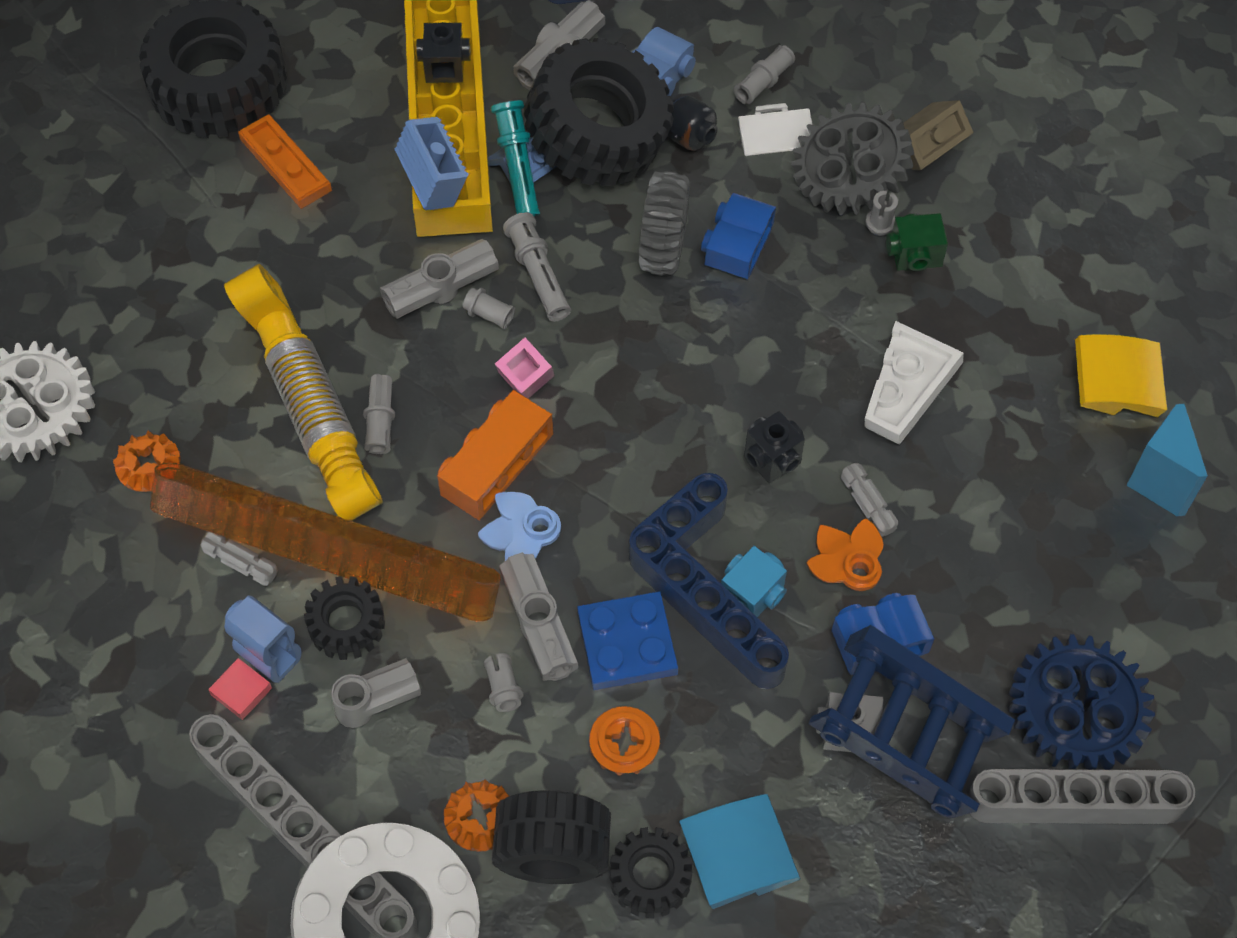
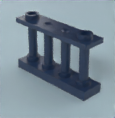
M869 625L851 634L844 650L856 657L858 666L837 710L829 708L813 715L808 724L820 731L821 737L826 742L838 747H845L930 802L931 808L936 813L947 818H956L977 812L980 804L962 793V790L982 743L1009 735L1015 719L874 626ZM878 671L890 679L895 688L874 733L871 734L853 722L852 719L874 672ZM914 695L928 704L930 714L910 758L891 747L889 743L910 696ZM948 718L964 728L966 737L945 782L925 768Z

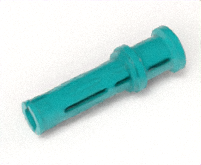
M516 100L495 104L490 107V110L496 116L500 136L496 141L500 149H504L516 214L528 212L533 216L540 215L526 144L530 143L531 137L530 133L525 131L521 109L525 107L524 101Z

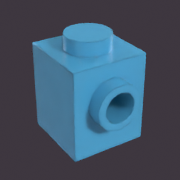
M753 546L744 556L741 554L736 555L728 564L725 570L726 575L721 580V584L756 617L767 607L771 610L774 609L787 591L784 588L787 570L784 569L782 562L775 555L769 552L764 553L756 546Z

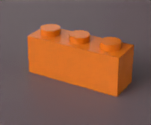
M512 390L504 400H498L491 408L488 419L479 429H472L465 438L463 447L454 457H448L440 466L437 475L440 495L480 521L496 502L495 495L505 492L552 437V414L515 390Z

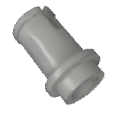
M885 190L876 193L873 199L872 210L866 216V226L876 236H884L892 232L895 221L894 213L898 206V198L892 192L889 201H885L887 195Z
M471 288L463 302V309L468 311L469 316H480L500 326L502 329H506L515 314L514 306L487 295L484 288H479L478 290Z
M498 653L496 654L498 665L494 664L492 655L484 661V667L487 671L492 691L489 695L490 704L495 706L497 711L509 712L521 705V699L524 695L522 688L516 684L510 655Z

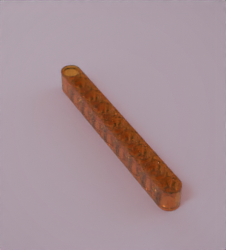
M162 463L154 468L150 509L161 516L338 576H343L347 579L350 576L357 577L359 583L366 581L371 587L468 620L486 621L493 617L501 581L500 573L495 569L182 464Z

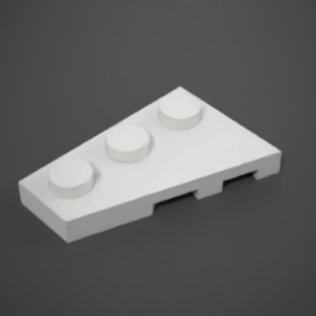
M895 321L889 348L886 349L880 377L876 381L865 416V428L900 445L962 365L964 353Z

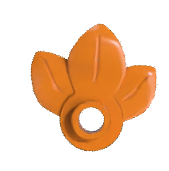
M863 519L854 528L851 535L826 525L819 526L816 540L819 555L810 558L806 563L812 574L824 582L844 583L847 587L856 591H866L875 587L882 573L878 558L884 546L882 537L875 525L868 519ZM857 568L863 569L867 575H856L853 573V570Z

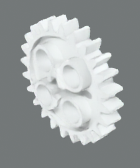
M33 341L29 350L25 351L20 343H16L14 353L11 354L4 348H0L1 460L5 461L13 452L17 461L22 462L26 453L31 452L33 458L37 461L40 458L41 450L45 448L51 455H55L56 449L54 444L58 442L65 446H70L67 435L69 433L81 435L82 431L78 422H90L91 418L86 409L95 407L91 397L95 390L91 384V378L86 368L82 367L77 356L71 358L66 348L56 352L53 343H48L43 351L40 350L36 341ZM12 380L31 404H36L40 413L49 421L43 422L35 414L28 402L22 397L19 398L14 388L6 381Z

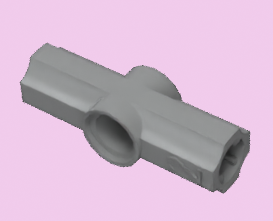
M590 0L581 2L558 24L550 22L544 26L537 37L536 45L513 66L514 75L523 87L528 90L531 89L543 61L550 53H554L557 47L565 43L572 45L574 40L585 38L589 40L605 25V15L601 13L598 5Z
M483 239L449 255L434 253L423 260L420 269L380 287L381 296L392 317L398 319L430 302L439 304L450 302L458 294L459 288L498 270V260L488 241Z
M522 552L510 556L504 563L499 565V571L518 616L521 633L528 641L543 681H557L566 678L570 673L578 669V662L558 616L556 601L548 592L533 554H524ZM536 612L548 615L547 618L540 621L528 618Z

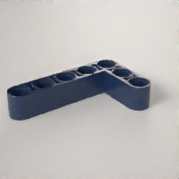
M703 473L690 481L631 532L629 539L630 565L656 592L660 591L661 596L750 682L763 689L775 688L781 684L785 677L789 658L787 646L686 551L688 547L717 524L725 514L728 492L726 482L717 474ZM703 496H711L716 500L713 502H706L701 500L700 498ZM682 521L687 525L684 527H674L669 523ZM643 546H652L657 551L645 553L639 549ZM679 573L686 576V579L674 581L668 576ZM709 601L717 607L707 610L699 607L698 603ZM738 629L745 632L747 636L738 639L733 638L727 632ZM770 658L776 661L778 665L767 668L760 665L758 660Z

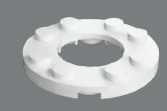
M370 824L349 831L332 841L317 854L299 881L292 902L290 925L292 938H345L342 930V907L349 891L362 878L376 872H397L415 881L426 894L431 907V930L427 938H478L480 910L478 897L472 878L458 855L442 840L429 832L406 824Z

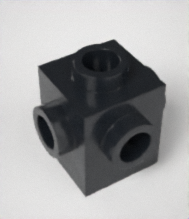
M424 23L423 39H417L416 50L417 61L424 64L426 83L463 82L464 61L471 60L470 38H463L462 23Z
M780 411L768 418L761 417L753 422L747 430L744 456L752 468L757 470L770 484L782 475L792 472L801 463L805 443L803 431L796 422L788 421Z

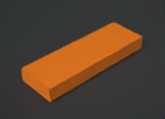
M270 114L238 131L243 144L300 209L332 191L331 183Z

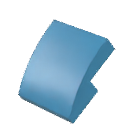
M768 794L728 803L679 821L712 909L755 892L758 896L801 879Z

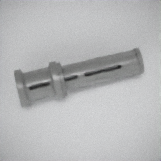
M531 213L516 214L504 223V234L511 238L514 244L516 260L526 266L548 319L553 322L563 320L570 315L571 307L567 303L546 257L548 245L544 239L539 237L535 228L536 219Z

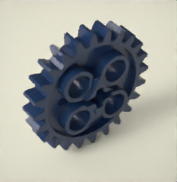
M1070 634L1065 646L1057 637H1053L1049 644V649L1040 643L1034 651V656L1026 654L1021 663L1023 668L1018 667L1013 676L1017 683H1012L1008 694L1017 699L1012 700L1009 712L1021 714L1013 725L1014 729L1027 728L1028 732L1022 742L1029 744L1037 741L1040 746L1037 749L1036 756L1040 757L1046 752H1050L1053 754V767H1056L1064 759L1068 760L1069 770H1076L1079 763H1084L1086 770H1095L1098 762L1105 770H1111L1115 765V759L1124 765L1131 756L1130 752L1137 754L1143 745L1140 739L1146 740L1152 730L1146 724H1150L1155 717V712L1147 709V707L1151 705L1155 698L1152 694L1141 693L1149 683L1148 678L1135 679L1134 674L1140 665L1134 663L1125 666L1122 663L1126 655L1124 650L1115 656L1109 654V641H1106L1098 649L1094 647V640L1090 635L1084 645L1078 644L1074 634ZM1074 669H1077L1079 671L1080 682L1077 679V675ZM1091 677H1098L1104 680L1108 687L1103 688L1095 685ZM1052 678L1060 681L1065 689L1052 687L1047 679ZM1079 692V700H1074ZM1084 707H1088L1086 712L1083 714ZM1098 718L1109 719L1116 729H1108L1102 726ZM1054 719L1066 721L1072 730L1065 731L1058 728ZM1084 725H1085V730H1086L1087 736H1088L1090 739H1086V738L1083 736L1082 727H1083Z

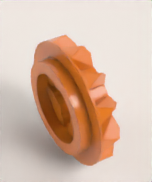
M147 431L146 435L140 437L131 435L130 441L124 446L118 445V455L116 459H113L115 472L120 482L127 488L140 492L157 490L167 485L176 476L181 462L176 444L170 441L164 433L159 436L152 434L150 431ZM152 453L156 463L146 462L141 467L136 456L147 457Z
M627 706L612 708L600 715L591 728L589 737L591 754L599 762L602 769L613 771L618 776L624 773L638 774L643 768L653 763L659 750L660 735L658 727L653 719L642 710ZM626 726L629 727L631 741L636 742L637 745H629L627 752H625L624 756H621L618 743L612 741L613 739L621 738Z
M484 779L476 783L466 782L458 791L451 792L450 799L444 809V823L448 835L457 845L466 850L476 852L493 849L496 807L501 800L509 797L504 788L491 784ZM475 800L483 810L489 808L492 810L486 814L487 830H484L482 824L479 825L476 819H467V817L473 814L472 802Z

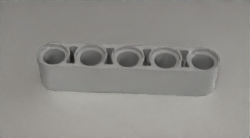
M990 769L984 770L976 776L967 796L980 804L977 812L970 813V815L976 820L985 823L1169 824L1178 820L1192 804L1195 798V787L1187 775L1174 770ZM986 789L994 792L999 802H987L982 798L979 791ZM1025 790L1038 792L1042 796L1044 803H1034L1029 800ZM1070 790L1082 792L1087 797L1089 803L1084 804L1074 800ZM1120 790L1129 794L1133 804L1122 802L1116 796L1115 791ZM1160 791H1168L1173 794L1178 804L1167 802L1162 797Z

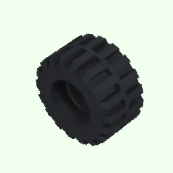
M540 790L506 797L496 807L492 864L510 876L536 883L574 884L598 878L608 871L611 812H609V808L596 800L570 792Z

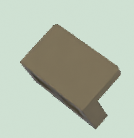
M960 100L933 102L903 122L905 129L909 131L914 149V155L911 156L913 162L912 170H922L974 133Z

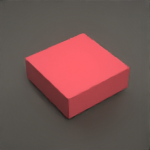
M238 658L208 690L212 697L243 720L269 693L272 686L269 681Z

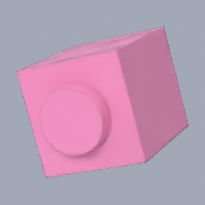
M526 337L495 363L498 373L513 390L527 399L554 377L552 366Z

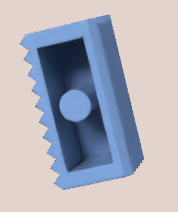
M438 117L406 121V126L403 127L404 131L400 133L401 137L398 138L399 142L396 143L397 147L394 148L425 210L454 207L469 175L465 171L466 167L461 165L463 161L458 159L460 155L455 153L457 149L452 147L454 143L449 141L451 137L446 135L448 131L443 129L445 125L440 123L442 119Z

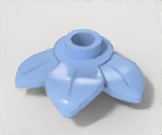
M502 492L495 495L496 505L501 517L487 524L478 532L479 539L491 549L505 551V561L508 557L522 552L524 554H533L536 558L543 546L550 545L557 540L561 532V522L559 516L553 510L545 506H537L531 496L520 492ZM537 525H545L548 528L542 532L533 530Z

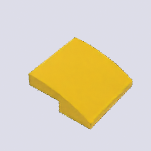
M1100 334L1079 335L1075 339L1081 407L1110 415H1116L1123 408L1154 417H1159L1167 411L1159 342L1129 336Z

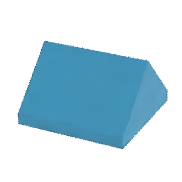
M1176 404L1146 445L1127 483L1128 487L1175 516L1186 515L1208 476L1185 404Z

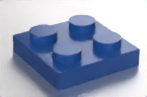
M660 591L577 606L593 691L678 675V665Z

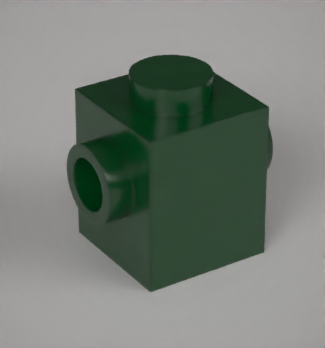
M941 213L926 215L909 214L903 217H895L892 233H887L886 246L888 255L894 256L897 271H921L927 268L943 266L948 242Z

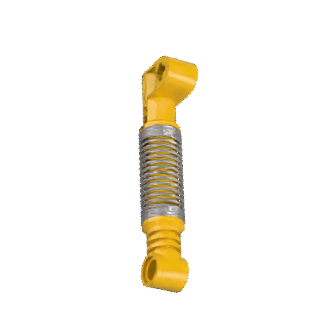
M261 264L255 265L224 283L225 291L236 310L259 333L263 345L266 348L264 354L265 363L302 442L301 444L312 464L320 468L327 484L325 489L326 495L336 514L347 524L381 505L383 500L380 492L364 469L356 452L358 442L313 342L305 334L301 333V329L295 320L279 283Z

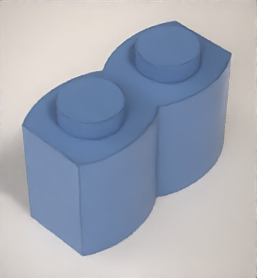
M660 27L652 29L645 36L638 49H635L644 55L643 60L648 65L653 63L659 70V79H665L670 90L667 96L672 95L676 83L682 77L690 75L696 62L695 57H693L694 44Z
M250 595L244 600L235 602L229 608L225 616V631L233 638L232 646L234 651L271 681L279 683L301 658V648L294 642L295 631L293 627Z

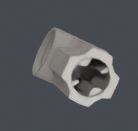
M407 658L362 676L356 674L344 675L336 680L331 690L335 716L340 724L350 728L361 727L368 723L373 714L421 695L416 674ZM356 696L363 699L354 706L343 704L344 700L349 697Z

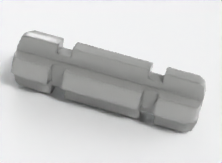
M853 463L842 470L841 479L848 489H853L851 494L866 518L873 520V524L878 529L881 537H885L897 529L898 520L891 510L885 509L888 505L872 480H866L865 477L868 474L863 466L859 463Z
M215 530L209 531L205 538L202 539L200 546L204 553L215 559L221 558L220 562L247 577L254 576L253 580L263 586L270 585L277 576L278 569L275 563L264 557L259 559V554L232 539L225 540L226 536Z

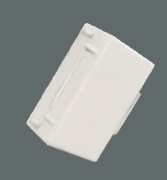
M786 103L756 106L754 115L739 116L737 124L744 155L793 151L794 148L801 147L798 137L810 136L806 127L808 124L812 125L810 109L788 111ZM782 110V111H780V112H772V113H763V114H761V112H769V111Z

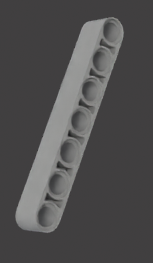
M209 714L200 717L194 722L189 733L190 741L204 765L306 868H308L324 847L341 836L224 718L219 715ZM215 735L223 736L221 742L216 746L204 747L205 742L210 737ZM240 765H253L248 774L241 777L233 776L234 771ZM270 794H282V799L278 804L271 807L262 806L264 799ZM302 823L313 825L312 830L306 836L300 838L292 836L296 826ZM379 872L362 878L349 891L343 906L375 938H417L418 925L411 905ZM370 884L375 887L374 893L368 899L356 900L352 897L353 892L360 885ZM400 915L407 918L406 925L398 932L392 933L383 929L385 922L392 916Z

